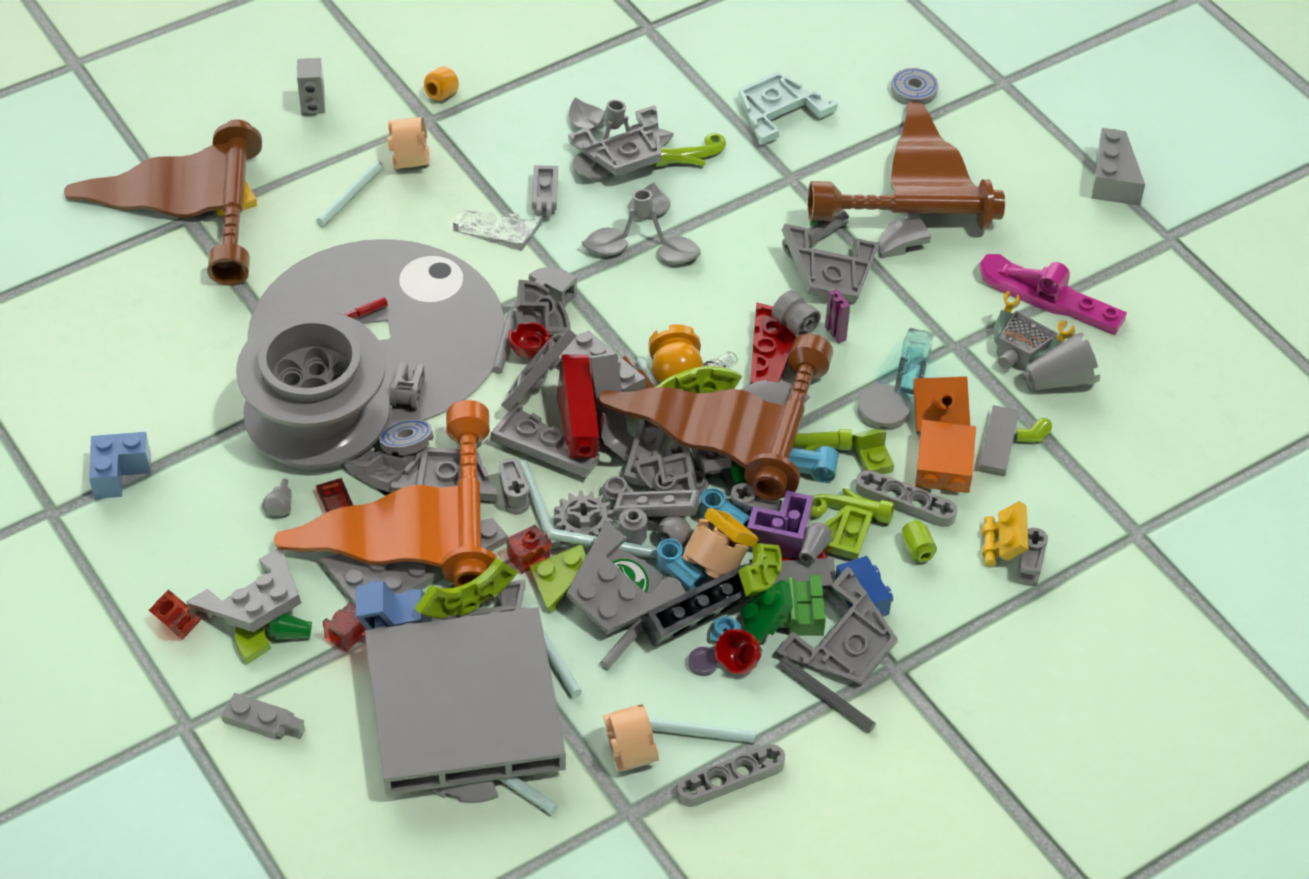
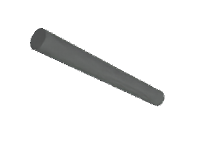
M783 657L778 665L780 668L868 732L874 729L876 722L788 658Z

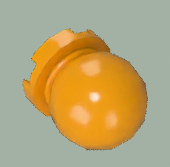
M672 324L669 325V330L662 331L659 334L656 330L649 337L648 349L653 359L651 371L658 384L682 371L703 367L704 363L700 355V337L694 333L692 327Z

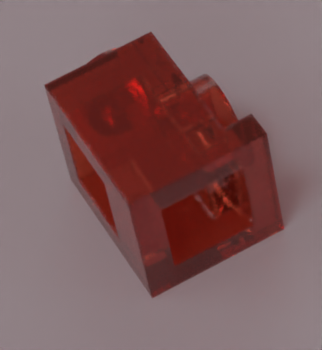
M169 589L148 610L181 640L201 621V618Z
M351 602L342 610H338L333 615L331 621L327 618L323 621L325 639L345 652H348L365 635V630H367L356 618V604L354 605Z

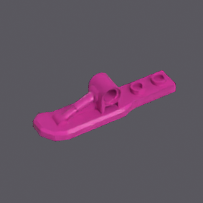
M986 254L980 262L979 269L983 281L1000 292L1006 293L1010 291V296L1016 298L1019 295L1020 300L1050 313L1070 316L1113 335L1117 334L1126 319L1127 312L1074 291L1069 287L1070 271L1060 262H1052L1042 270L1021 267L1010 262L1001 254Z

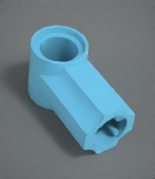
M828 446L819 447L816 451L793 448L789 460L795 464L799 473L811 474L816 481L828 483L835 478L839 454L834 448Z
M708 488L703 491L699 508L701 519H706L704 515L707 509L713 508L729 513L747 528L750 516L726 501L725 494L721 490Z
M675 539L661 541L657 548L656 567L658 571L679 580L688 591L703 585L707 580L708 574L699 565L692 564L682 557L684 554L682 552V545Z

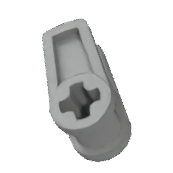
M400 362L395 380L392 382L389 402L391 406L405 404L411 405V408H418L425 378L424 365H416L415 370H413V377L408 381V364Z
M516 458L502 460L499 462V477L505 508L512 514L525 513L529 508V485Z
M739 483L732 488V501L730 503L736 508L740 506V510L748 516H751L753 506L775 511L781 510L782 500H764L754 493L752 486L749 484Z
M1028 529V550L1019 555L1018 583L1027 586H1037L1048 542V536L1042 529Z

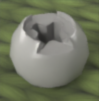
M668 516L659 523L656 536L659 543L665 539H675L684 548L691 537L692 531L689 523L684 518Z

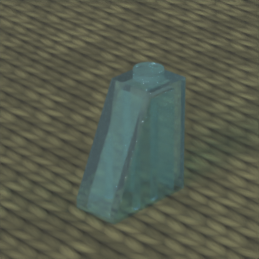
M909 328L903 341L894 391L914 395L913 379L925 378L935 336L934 332Z

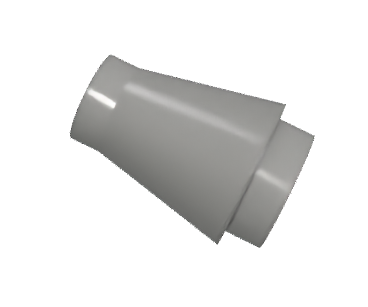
M814 522L806 528L799 554V559L802 562L813 564L831 542L832 532L827 525Z

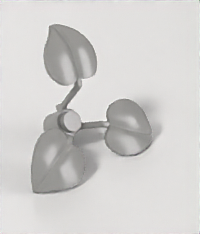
M575 97L569 109V121L577 129L589 128L591 131L595 127L600 129L606 125L607 128L603 140L609 137L611 129H618L623 123L626 132L641 127L640 124L629 127V116L625 115L626 105L620 100L608 101L604 111ZM659 128L660 146L664 147L673 138L674 133ZM582 152L578 153L573 159L572 165L575 171L586 178L599 180L611 174V172Z
M654 182L632 194V200L629 202V217L623 233L618 229L606 227L592 232L586 240L581 241L583 247L592 253L603 256L619 254L628 247V242L624 238L628 236L633 217L636 215L640 220H647L652 217L660 242L663 244L658 249V256L664 262L680 264L691 261L701 255L698 245L686 237L674 236L669 241L665 240L656 216L669 210L670 200L659 190Z

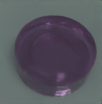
M698 647L690 653L689 668L694 674L709 676L716 671L718 662L716 661L714 650L708 647Z

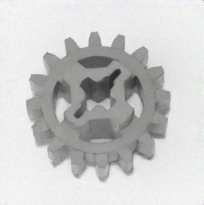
M579 491L576 497L569 493L568 500L561 498L559 500L560 506H555L554 526L558 530L597 537L605 522L609 521L613 525L614 512L611 510V503H604V496L602 495L594 498V492L592 491L588 496H584L583 491Z

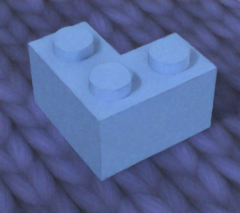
M146 432L91 436L89 480L94 499L122 497L123 475L150 473L151 451Z
M370 581L367 584L356 586V618L367 630L377 627L386 628L401 626L406 623L416 624L432 621L431 617H427L414 609L425 594L422 589H409L403 593L394 594L384 581Z

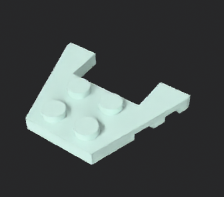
M778 71L739 88L738 96L761 145L779 137L780 130L770 120L802 105H806L819 118L837 111L838 103L831 99L828 102L821 98L820 93L816 91L809 92L803 89L801 83Z

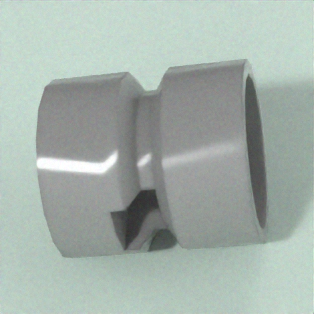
M793 290L782 294L772 308L773 318L783 326H787L789 331L796 337L812 333L821 320V313L815 307L806 303L805 299Z

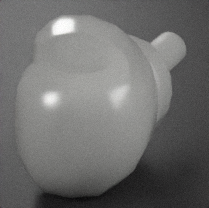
M286 478L282 479L281 486L274 487L272 492L267 494L262 502V509L268 512L270 516H285L291 512L292 491L287 487L289 480Z

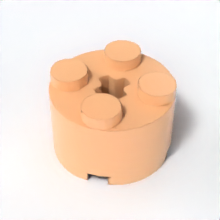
M422 117L389 120L388 130L392 136H388L387 140L389 151H394L395 154L392 155L394 169L429 165L430 154L429 146L427 147L426 139L428 136L424 119Z
M700 519L684 549L685 552L682 557L692 564L697 565L699 563L706 567L705 572L708 575L718 578L739 568L749 546L732 541L717 527H712L710 521Z
M643 704L603 715L607 730L606 735L610 748L614 752L613 756L618 772L659 761L657 746L653 740V731Z

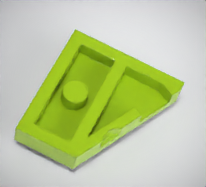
M846 505L838 512L837 516L826 521L824 524L831 529L832 540L825 548V552L854 560L858 559L873 518V512Z
M582 544L530 566L549 613H552L556 609L555 604L565 594L567 595L572 582L587 557Z

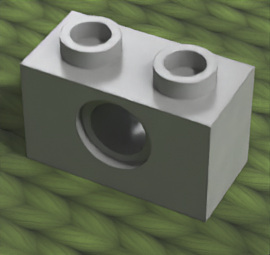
M321 58L297 59V84L301 114L325 113V87Z

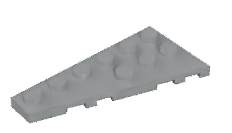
M493 518L481 520V547L494 551L508 543V535ZM342 554L320 558L323 568L355 608L356 586L367 584L370 581H384L394 594H398L409 589L423 590L445 577L442 573V567L419 562L374 565L360 562Z

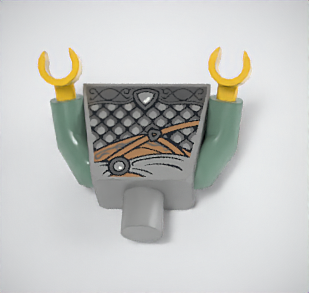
M1007 291L1003 297L1006 306L1004 310L1001 309L994 326V342L998 345L996 354L999 356L998 364L1005 370H1009L1015 365L1026 371V365L1060 345L1065 339L1074 336L1075 328L1072 325L1068 331L1063 332L1068 322L1062 320L1057 327L1058 335L1057 332L1018 311L1011 313L1012 309L1019 306L1020 298L1017 295L1014 302H1008L1010 291Z

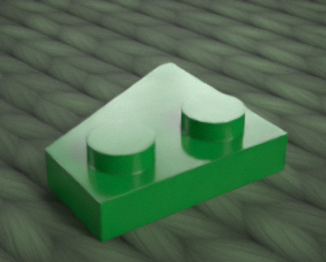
M781 579L742 607L745 631L757 638L759 644L767 634L774 635L781 621L786 618L793 608L790 583Z

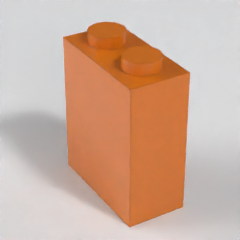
M922 420L915 487L969 493L973 475L976 426Z

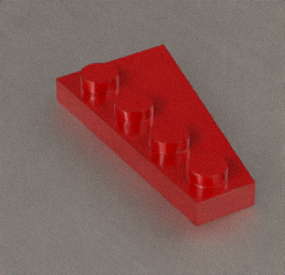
M756 302L750 384L764 380L767 382H781L788 365V356L792 344L797 337L789 331L787 326H783L773 318V306Z

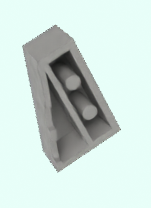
M1102 128L1097 148L1091 198L1140 206L1145 182L1127 132Z

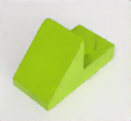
M872 429L852 434V444L864 470H871L880 474L894 471V463L885 446L887 434L885 430Z

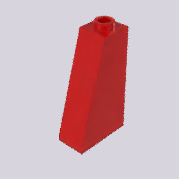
M562 354L556 397L569 458H596L599 432L588 354Z

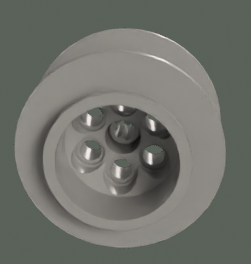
M303 311L275 319L257 330L242 348L236 367L238 386L245 399L244 422L247 433L255 446L277 463L302 471L336 469L345 466V462L369 451L384 432L390 414L389 395L383 383L386 370L385 355L378 338L361 322L346 315L329 311Z

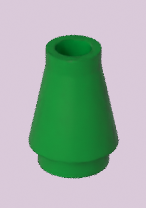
M284 613L271 621L269 636L276 637V640L310 639L312 622Z

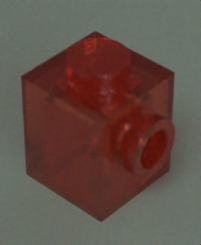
M536 524L506 538L507 556L521 574L531 570V565L550 558L552 542L550 539H547V533H542Z

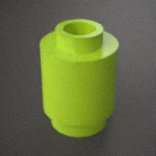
M920 520L910 521L903 526L902 539L911 559L917 562L929 561L936 553L937 546L928 527Z

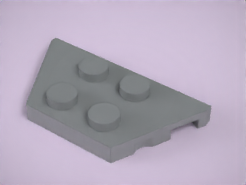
M568 328L565 333L562 331L552 336L518 374L514 384L508 391L509 396L501 403V406L510 412L530 388L535 390L544 379L541 377L547 369L552 371L561 360L560 354L577 335Z
M426 447L424 450L419 451L416 454L415 460L405 467L404 474L398 482L393 481L391 493L411 485H427L441 488L458 486V482L461 480L460 449ZM477 451V480L480 482V500L497 501V490L493 488L489 480V474L486 468L482 466V460Z

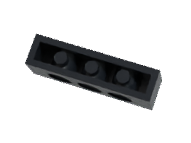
M745 565L648 611L640 623L653 647L749 601L752 596H746L738 572Z

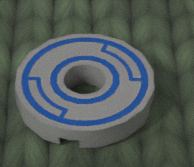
M920 68L900 70L893 76L891 81L892 94L904 104L909 102L927 104L936 98L939 87L937 78L927 70Z
M417 419L397 422L387 427L379 439L382 451L393 455L392 452H398L399 455L406 456L424 450L429 445L428 441H433L434 435L431 424Z

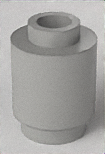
M629 508L620 514L619 531L626 536L625 542L642 545L647 538V516L640 509Z

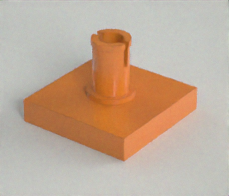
M967 376L913 379L916 433L921 431L922 420L970 425Z

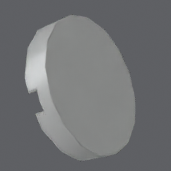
M875 384L866 388L861 393L858 401L859 416L865 423L878 429L881 427L895 429L902 426L909 419L912 406L910 397L906 392L890 384Z

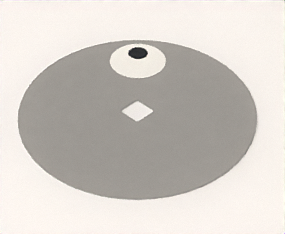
M374 239L345 243L319 251L302 259L278 276L266 289L254 308L249 323L248 340L264 325L289 314L303 311H329L345 314L364 304L385 297L388 306L363 317L355 318V320L362 324L381 321L389 322L391 337L379 340L385 355L386 370L383 383L389 398L391 385L395 380L400 362L408 364V381L412 379L413 370H415L416 365H424L425 378L418 408H411V405L405 404L390 405L387 428L405 420L418 419L424 421L447 411L455 402L465 400L474 393L492 372L505 320L501 303L491 285L476 269L462 259L442 249L426 244L396 239Z

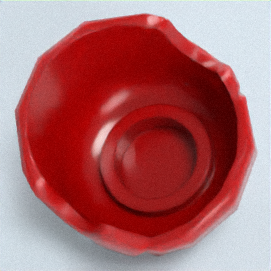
M535 322L519 323L514 331H509V341L512 350L517 356L525 359H533L550 340L548 331L542 324Z
M728 629L719 636L715 645L716 661L722 664L728 672L736 675L750 673L756 668L762 656L757 638L741 629Z

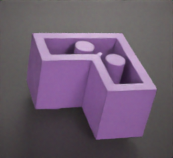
M786 491L781 512L753 506L747 528L759 539L757 543L779 545L782 556L799 558L805 530L809 526L812 517L814 496Z

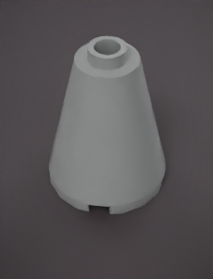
M1075 334L1026 365L1023 378L1027 387L1032 386L1034 390H1043L1099 382L1100 374H1094V369L1098 368V364L1088 339L1082 341L1084 334Z

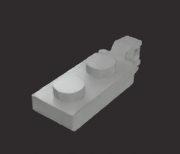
M238 693L233 694L221 715L224 723L273 739L283 737L284 734L301 739L305 732L304 720L295 717L293 712Z

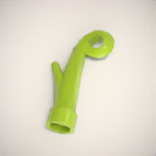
M710 133L705 136L704 142L706 145L661 147L662 161L653 165L654 167H662L670 163H687L705 166L706 162L701 158L720 153L725 149L726 140L719 133Z
M852 429L797 433L794 446L806 447L804 450L816 451L817 448L822 446L851 451Z
M848 488L842 489L844 495H812L814 496L813 517L823 515L827 511V507L841 510L848 505L873 512V518L877 519L878 522L890 524L893 518L894 502L885 500L880 502L860 496Z

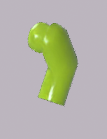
M1040 418L1031 429L1017 428L1016 442H1042L1051 432L1052 422L1047 418Z

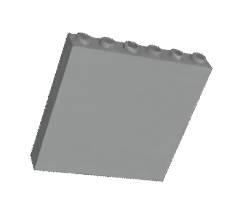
M539 607L521 608L506 612L496 611L483 615H466L460 618L436 619L431 622L406 623L401 626L377 627L365 630L386 795L566 770V752Z

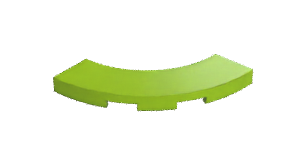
M703 366L677 373L656 387H671L692 393H711L735 389L742 376L731 369Z
M496 557L493 563L481 575L465 585L447 589L430 585L414 609L427 617L436 619L469 614L479 609V604L488 598H495L501 593L518 572Z

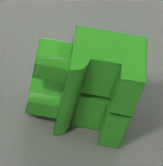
M821 575L810 576L809 581L795 582L793 578L787 577V582L790 583L793 608L786 618L781 621L779 628H789V635L794 632L798 636H824L826 618Z

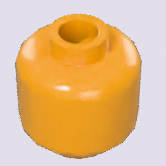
M438 67L429 72L424 78L425 92L433 100H445L458 91V77L449 67Z

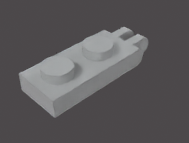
M534 165L532 210H536V217H542V210H546V217H552V210H557L558 166Z

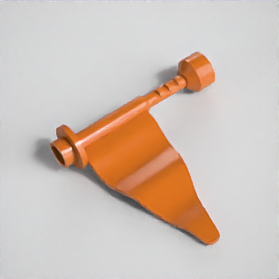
M462 400L455 402L447 409L446 433L452 441L460 444L461 480L458 482V486L441 488L427 485H411L398 489L371 503L334 509L302 526L277 532L274 536L275 546L277 549L291 551H330L374 565L397 562L425 563L442 567L443 575L447 580L454 583L455 587L471 582L481 575L497 557L492 551L481 547L480 482L477 480L476 444L486 439L490 433L488 408L478 401Z

